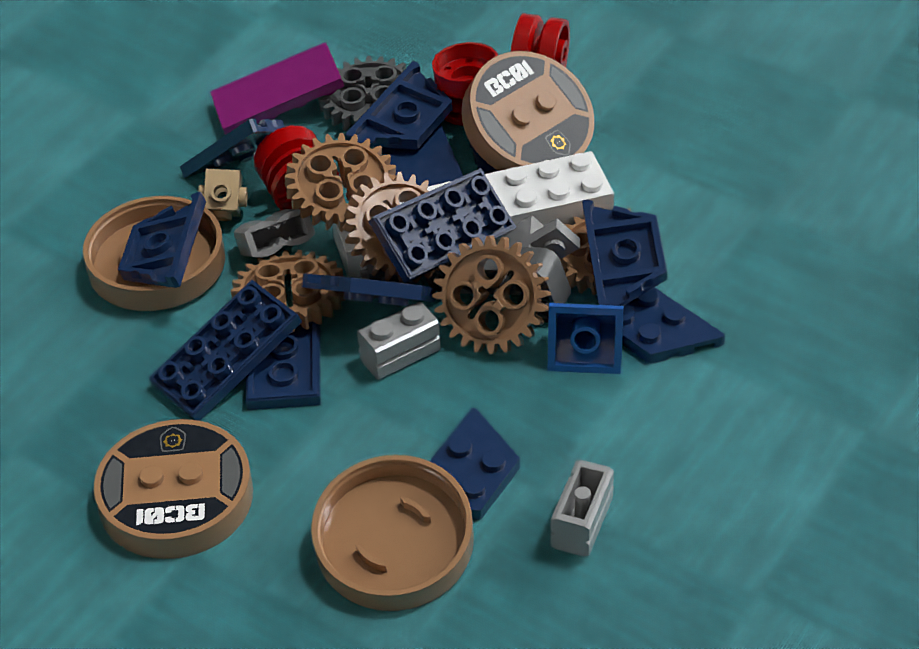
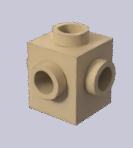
M206 169L205 185H199L198 192L201 191L206 200L205 208L213 213L218 221H231L232 216L240 217L241 207H247L248 189L247 187H242L243 177L240 170Z

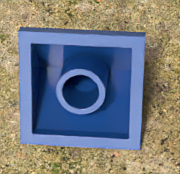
M549 303L548 371L621 374L624 306Z

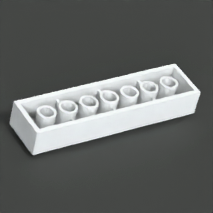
M592 151L485 174L515 225L531 215L544 226L556 218L563 224L574 225L573 217L577 216L584 219L582 200H592L594 207L612 210L614 206V192ZM451 181L442 184L428 186L427 190L431 191ZM333 224V237L347 277L360 278V270L366 269L360 266L364 257L362 254L358 256L351 255L356 244L345 243L347 235L351 232L345 230L340 232L338 224Z

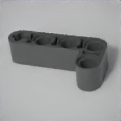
M522 247L521 255L528 251L534 252L530 260L531 265L543 264V267L537 272L538 277L544 276L549 278L547 282L541 284V290H547L551 292V295L541 298V303L548 307L549 303L565 304L571 294V287L558 255L547 248ZM492 259L487 260L484 265V272L490 279H493L498 272L497 264ZM434 269V273L429 279L426 278V281L432 288H437L436 291L442 292V287L434 283V279L445 278L446 274L441 270ZM510 270L498 287L486 289L489 294H494L504 283L509 281L513 277L514 272ZM515 284L511 287L509 295L524 296L522 288ZM465 285L460 290V293L473 294V291ZM549 310L538 312L537 315L544 322L548 323Z

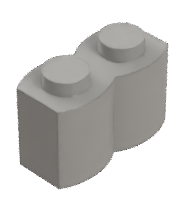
M300 209L277 211L265 221L254 220L244 223L233 232L241 255L250 257L272 255L279 251L283 245H299L315 235L310 216L302 219L300 217Z

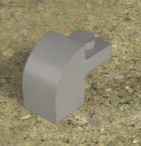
M531 215L516 224L517 228L505 235V237L509 238V247L516 242H521L522 247L547 248L558 255L559 259L580 248V238L557 218L544 226Z

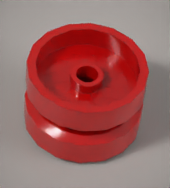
M523 13L516 24L510 52L527 51L538 53L566 67L570 43L569 21L567 19L550 17L543 24L542 18L539 15Z

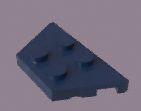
M412 61L346 132L345 140L350 141L352 136L356 134L358 143L362 144L365 140L370 139V147L418 149L452 111V100L437 88V84L431 77L426 79L420 72V65Z
M255 119L247 120L179 166L183 177H191L205 172L206 169L222 168L236 160L243 163L254 159L258 145L267 135L279 128L285 127L283 121L263 119L259 121L260 125H258Z
M201 191L190 195L192 198L191 204L175 212L171 205L160 211L157 215L133 225L118 267L123 280L173 288L181 286L206 205V200Z
M582 200L598 305L624 306L668 280L657 215L641 211L631 212L627 208L613 206L612 210L594 207L592 200Z
M308 273L302 274L301 283L303 288L344 292L343 299L373 302L374 296H379L378 303L408 306L409 300L435 302L432 294L436 293L437 289L421 285Z
M655 287L624 305L622 345L649 364L666 361L674 356L682 357L694 354L695 347L712 343L714 348H718L725 344L726 334Z
M474 407L469 410L430 460V462L450 473L463 488L470 503L472 520L483 519L520 469V457L479 410Z

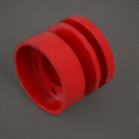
M465 42L446 47L435 55L432 61L434 82L437 84V88L452 100V111L444 119L445 121L463 126L462 102L464 94L481 67L492 58L498 56V53L492 47L482 43Z
M290 125L275 130L267 135L258 145L254 155V168L280 210L292 209V199H287L285 187L287 163H292L293 153L301 154L302 144L312 148V139H317L313 131L304 126Z

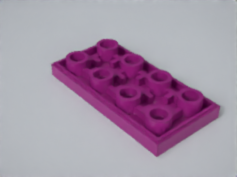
M324 42L214 89L210 93L225 134H228L249 119H255L257 124L263 119L273 120L279 114L293 108L305 106L309 101L323 95H331L345 85L328 45Z

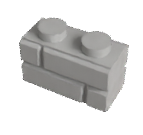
M422 302L409 305L403 310L382 320L375 321L372 325L357 331L360 359L378 380L441 350L440 338L438 336L440 335L439 322Z
M583 460L575 462L571 471V477L568 478L551 518L552 547L583 557L590 555L613 499V469Z

